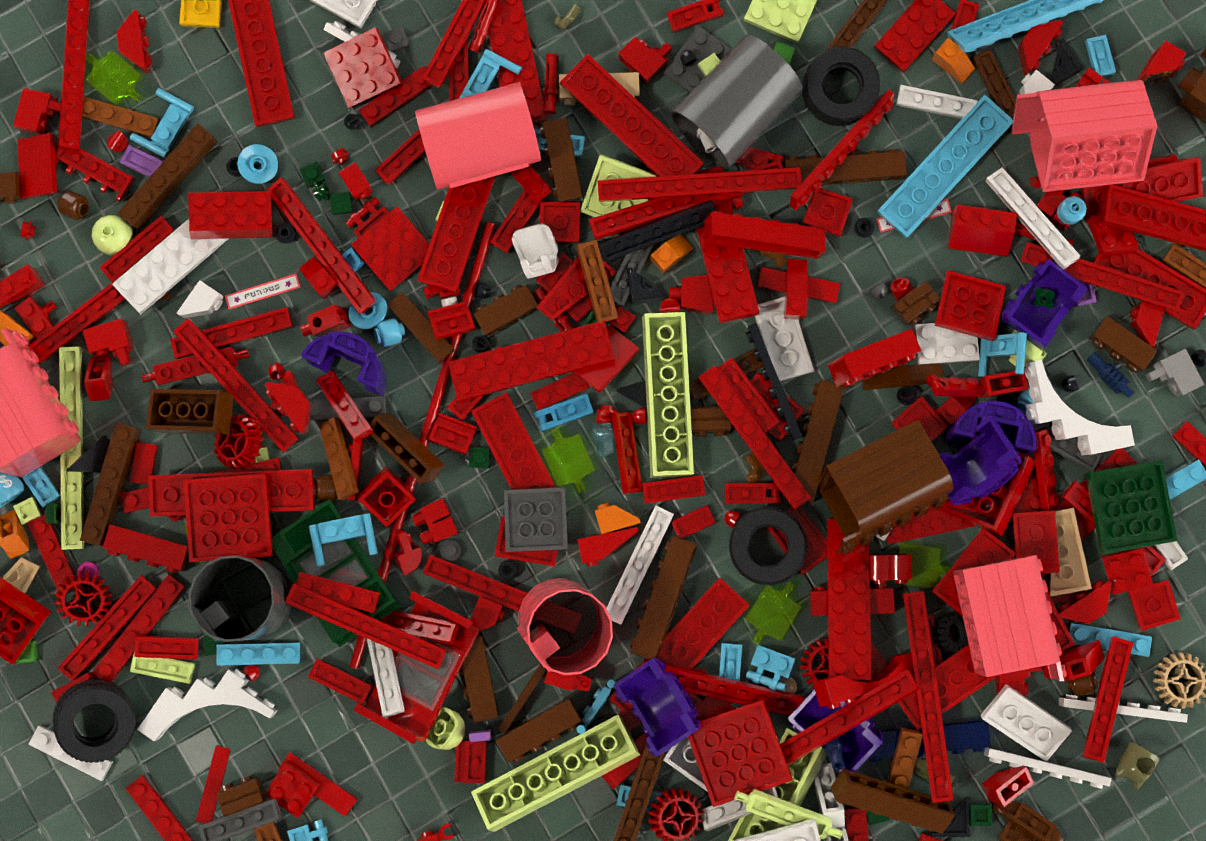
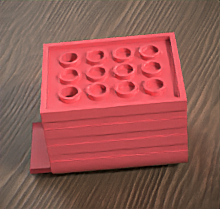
M1142 80L1044 90L1017 95L1012 124V134L1030 133L1031 151L1042 192L1144 181L1157 130L1156 119L1154 118Z
M4 328L1 332L9 345L0 348V472L24 477L73 448L81 441V438L78 434V426L68 417L69 411L63 403L61 404L57 398L59 396L57 390L49 384L47 380L49 379L48 374L38 365L39 359L34 351H30L28 347L29 341L23 333L19 334L16 330L11 331Z
M1037 555L953 571L976 674L990 677L1047 665L1050 679L1060 682L1065 681L1064 677H1067L1064 664H1061L1059 656L1062 655L1060 644L1056 643L1055 635L1057 634L1055 622H1051L1052 606L1050 601L1046 599L1045 593L1048 592L1045 580H1042L1040 572L1043 571L1041 560L1037 559Z

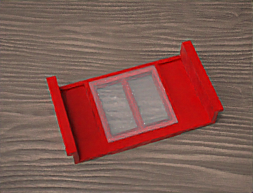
M412 591L409 599L415 601L416 604L411 614L455 622L459 625L453 645L429 641L447 649L439 669L392 650L405 712L387 718L383 717L376 684L366 704L357 703L353 711L415 744L416 740L426 741L439 715L441 706L480 629L473 625V621Z

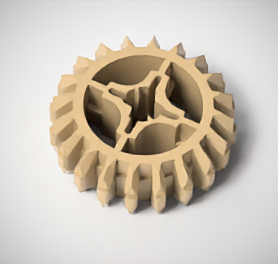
M1178 652L1177 656L1170 654V659L1164 657V664H1157L1161 670L1154 671V674L1158 675V679H1153V682L1159 684L1154 689L1156 691L1161 690L1158 695L1159 698L1165 697L1164 702L1166 704L1171 703L1172 707L1179 705L1182 709H1185L1186 705L1193 707L1194 702L1197 704L1201 703L1199 696L1202 698L1206 697V694L1203 692V690H1206V670H1202L1205 664H1198L1199 658H1192V655L1188 653L1185 656L1182 652ZM1185 664L1193 670L1195 677H1191L1188 674ZM1177 665L1175 673L1168 677L1170 670ZM1179 678L1189 679V681H1184V683L1174 680H1179ZM1168 684L1175 686L1178 697L1171 692ZM1192 684H1195L1193 691L1190 694L1186 695V693H1188L1189 687Z

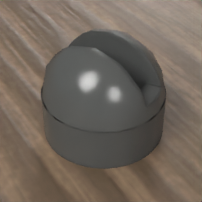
M881 282L872 287L870 292L875 298L882 299V296L885 297L887 295V287L884 282Z

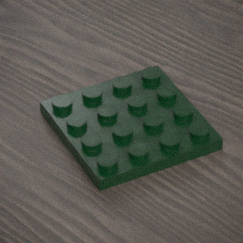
M1163 460L1085 473L1100 555L1177 541Z

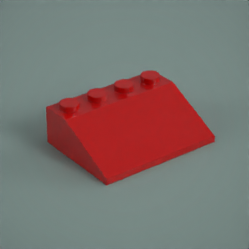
M1017 452L1021 458V464H1017L1019 470L1007 483L981 499L979 496L971 498V503L952 505L948 499L942 505L941 510L1002 537L1035 466L1034 460L1028 455Z
M1 577L0 657L14 665L52 611Z

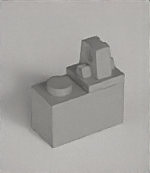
M1186 349L1154 363L1155 370L1145 375L1149 382L1160 378L1161 382L1168 380L1169 390L1172 394H1175L1176 398L1204 385Z

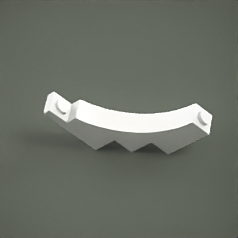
M831 763L822 764L814 779L819 812L821 815L832 818V827L843 830L841 839L828 835L824 841H849L845 829L843 804L835 800L831 789L832 784L836 780Z

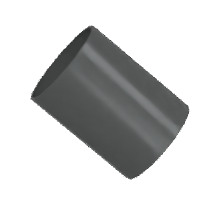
M746 35L671 111V118L682 135L696 150L715 165L723 169H729L802 93L803 86L791 66L780 54L759 38ZM699 128L717 146L716 150L710 153L705 151L701 139L697 137V130Z
M245 556L219 557L205 564L194 577L188 593L189 611L202 631L209 637H212L214 641L229 642L262 639L279 631L289 619L293 606L285 603V600L292 585L286 573L274 563ZM249 561L265 574L271 586L272 605L267 619L257 631L247 636L233 633L229 629L231 625L242 618L230 601H216L215 594L221 578L230 568Z

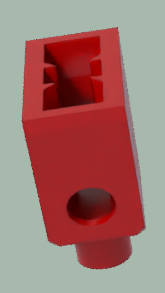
M707 275L682 278L681 288L669 287V298L680 300V309L705 315L713 314L714 300Z
M334 304L308 315V323L301 325L300 329L304 337L311 334L322 337L330 332L351 328L352 325L346 308Z

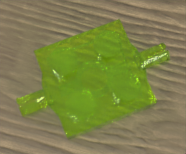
M112 50L100 60L91 53L88 54L86 61L94 66L92 72L85 79L89 84L116 106L128 95L135 102L141 100L142 95L134 90L135 85L143 78L139 72Z
M559 427L555 428L558 436L554 429H552L551 432L556 442L542 449V452L557 486L560 487L567 483H574L578 494L582 493L579 485L583 492L586 491L581 479L585 475L594 472L595 469L579 433L569 438H563Z
M899 543L898 553H910L912 555V580H908V583L902 585L934 589L939 574H946L947 571L945 570L950 569V567L942 566L940 563L941 549Z
M787 581L782 591L774 590L765 585L745 618L746 621L754 625L758 630L751 641L754 643L756 641V644L759 645L764 635L772 636L778 641L782 640L801 608L800 605L793 602L789 597L795 585Z

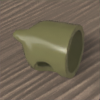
M1129 742L1119 759L1115 776L1118 778L1126 777L1133 782V787L1137 790L1151 776L1160 758L1143 747Z

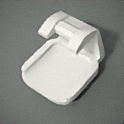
M536 224L516 230L513 233L512 242L527 279L555 271L559 262L557 256L558 246L551 229L547 225Z

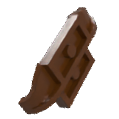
M1011 801L1005 807L992 803V812L1002 815L1004 817L1003 820L1006 821L997 840L1063 841L1055 824L1024 803Z

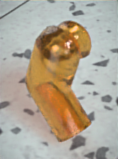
M760 251L762 256L774 259L777 268L787 265L783 254Z
M751 452L744 457L750 466V473L746 475V479L749 483H755L761 478L762 466Z

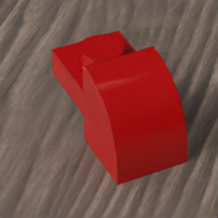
M400 529L394 533L401 551L395 553L394 556L401 573L407 575L418 567L421 561V548L418 545L411 546L413 544L409 532L406 533Z

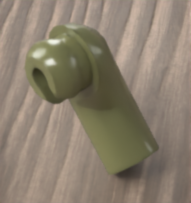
M574 4L564 18L557 16L554 25L561 30L565 29L576 19L581 8Z

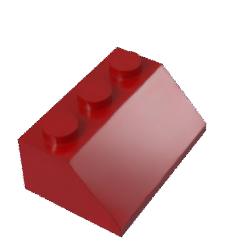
M956 205L952 210L947 249L1007 257L1015 233L1017 213Z

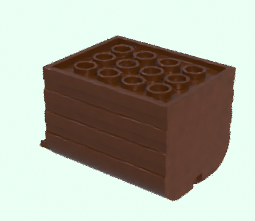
M919 420L826 466L818 482L817 489L845 537L842 539L838 550L835 551L836 554L843 553L847 555L854 551V547L861 544L864 546L873 541L872 538L879 534L882 537L891 532V528L894 526L902 527L912 517L919 518L925 515L928 509L932 507L937 509L949 499L948 495L953 490L952 478Z

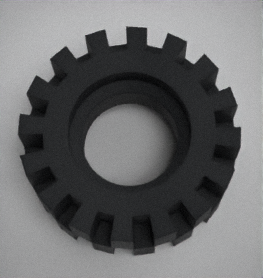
M944 615L935 621L934 624L937 626H933L932 630H935L936 633H933L932 636L937 638L934 642L939 644V649H943L945 652H955L968 645L965 625L961 615ZM951 625L956 630L954 641L949 637V627Z

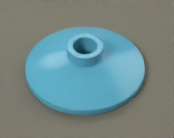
M250 145L243 149L238 157V170L242 177L251 183H266L277 173V157L270 148L264 145ZM259 163L261 165V168L256 169L254 168L253 164Z
M370 292L377 302L363 314H359L351 304L349 319L354 326L360 329H370L383 321L387 313V303L380 294Z

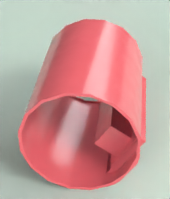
M520 82L415 110L417 123L437 190L449 186L453 188L529 167V164L541 161L533 123Z
M558 578L548 579L534 586L523 598L518 612L519 626L517 630L528 644L532 653L548 672L553 671L562 675L582 674L596 667L608 653L613 638L612 620L605 605L577 582ZM577 591L589 595L596 608L597 621L592 638L581 650L569 656L551 657L560 647L542 623L530 632L529 627L534 612L545 599L559 592Z

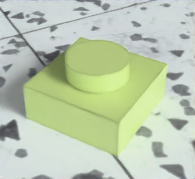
M713 53L698 63V67L706 76L720 60Z
M34 497L13 506L23 525L43 516Z

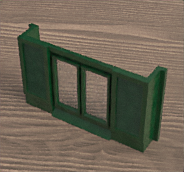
M328 499L272 537L273 549L294 583H297L299 573L303 572L378 592L380 596L375 613L356 609L378 620L383 619L401 607L399 601L393 597L356 538L321 544L325 565H316L309 526L342 519V516L335 507V502L331 499ZM317 617L332 642L337 644L338 647L343 646L358 636V634Z

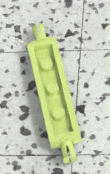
M755 789L750 795L739 791L735 794V800L746 803V811L786 826L815 818L820 839H825L828 835L838 839L842 837L843 830L832 827V818Z

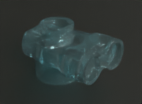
M611 423L593 426L591 439L593 442H598V457H607L609 454L614 453V443L612 441L615 438L614 431L611 429Z

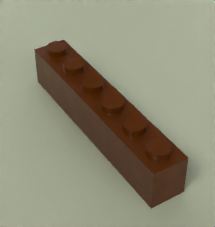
M197 123L121 208L118 214L139 231L218 141Z
M898 149L887 150V153H879L876 150L859 155V152L848 153L845 161L834 168L833 174L828 179L825 178L821 186L902 180L907 175L905 151L899 152ZM811 155L807 159L789 157L784 161L783 168L800 167L802 183L825 157L819 158V155Z
M823 379L818 384H814L812 395H815L814 401L809 403L807 414L810 416L808 422H804L801 432L804 434L803 442L799 441L796 450V453H799L798 460L793 462L791 468L792 472L811 496L806 501L809 504L814 502L844 390V385L836 387L834 382Z
M116 422L80 541L103 546L109 525L114 523L121 500L120 493H123L134 457L136 442L139 441L142 430Z
M672 536L671 541H667L664 552H667L664 560H660L657 569L659 571L658 578H654L650 590L653 591L651 598H647L644 604L646 612L643 618L640 617L637 624V629H639L637 637H633L630 643L633 655L651 660L653 657L658 659L697 550L695 543Z
M844 768L831 786L835 800L841 804H848L860 810L864 809L873 812L876 815H883L896 821H903L912 826L925 828L931 832L935 831L943 834L955 817L948 801L932 803L931 796Z

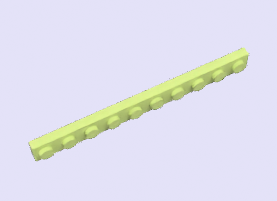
M60 347V403L67 407L69 411L68 417L78 426V434L81 438L77 445L60 455L61 550L84 549V541H80L84 528L83 472H66L67 468L83 454L82 348Z

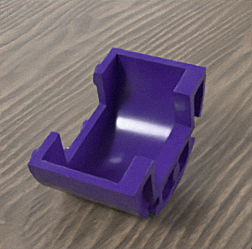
M1050 259L1044 264L1039 263L1033 270L1034 276L1025 286L1022 284L1015 292L1017 297L1015 300L1010 299L1001 314L1003 317L1002 321L1018 333H1027L1026 339L1041 350L1049 344L1056 334L1055 329L1088 289ZM1037 288H1048L1054 291L1055 297L1052 300V308L1047 309L1045 306L1037 307L1034 305L1033 301L1036 299L1035 290Z
M330 332L327 335L314 339L302 352L301 357L310 366L326 373L329 372L336 355L362 366L363 368L357 381L365 385V390L383 397L386 388L384 366L371 346L359 336L348 332Z
M1000 401L981 402L971 407L951 424L944 438V441L965 445L966 437H975V427L980 424V421L984 417L992 415L1017 452L1030 455L1036 451L1035 432L1032 425L1025 418V415L1016 407Z
M992 415L986 416L980 421V424L975 427L979 431L975 435V439L969 444L961 446L959 452L955 455L939 454L952 478L953 490L948 495L952 505L971 503V498L973 497L977 498L979 496L981 499L1007 483L1019 470L1017 464H1021V458Z
M653 657L615 683L614 687L616 689L615 694L620 701L632 704L634 715L641 719L644 724L643 730L649 736L646 738L648 742L647 748L652 755L658 757L700 729V721H696L695 717L698 716V713L680 681L673 672H666L664 670L666 665L662 661Z
M814 689L790 715L788 720L794 730L802 732L849 703L845 704V701L840 702L841 706L829 709L828 706L819 707ZM872 718L840 735L843 746L841 754L844 769L856 772L883 743V735L880 730L876 732L874 729L876 723Z

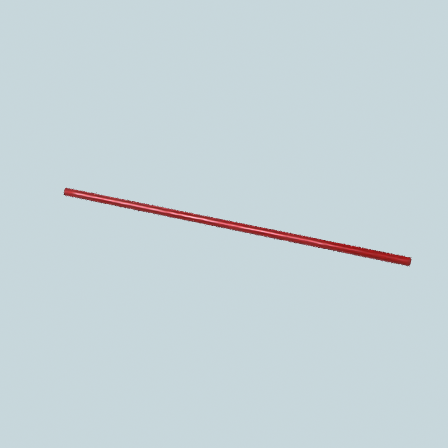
M486 222L462 302H467L469 311L496 226L490 222ZM462 334L451 336L449 344L455 351L443 361L419 441L426 448L428 447V438L435 424L449 379L450 369L448 362L454 361ZM409 473L405 485L413 494L417 480ZM408 508L393 522L378 571L384 583H386L398 544L394 532L403 528ZM358 635L349 667L359 669L366 648L367 638Z

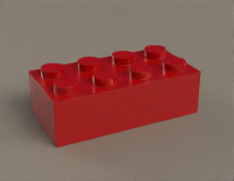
M271 191L188 193L189 233L191 239L272 238Z
M909 329L842 355L827 366L836 387L844 385L846 388L860 380H867L873 377V375L882 374L891 370V368L907 364L916 358L915 354L922 350L913 330Z

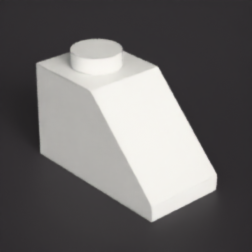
M1036 70L1032 75L1028 73L1021 81L1023 86L1019 92L1020 94L1051 90L1055 84Z
M199 280L177 314L184 319L211 314L214 310L217 311L221 307L223 296Z

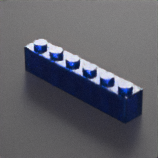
M984 720L943 724L946 750L952 751V754L965 753L964 749L982 752L985 751V747H991L989 726ZM915 727L906 728V729L916 730ZM901 729L881 730L884 741L868 758L870 762L883 761L882 757H891V760H893ZM923 737L921 740L917 758L924 757L923 753H925Z

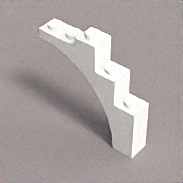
M1042 360L1025 363V375L1030 386L1029 395L1033 401L1032 404L1026 405V417L1030 425L1052 421V433L1055 439L1062 440L1078 437V449L1081 451V455H1092L1135 445L1131 425L1119 427L1106 426L1083 418L1071 410L1054 391L1046 375Z
M236 668L235 670L229 669L217 687H214L215 683L206 677L204 679L198 678L186 696H183L184 692L175 686L173 688H165L137 730L151 740L157 741L180 718L196 709L210 705L227 704L242 706L255 710L268 718L274 717L278 710L274 708L275 704L269 699L265 698L262 700L258 697V692L253 688L247 687L246 689L245 686L249 680L245 678V673Z

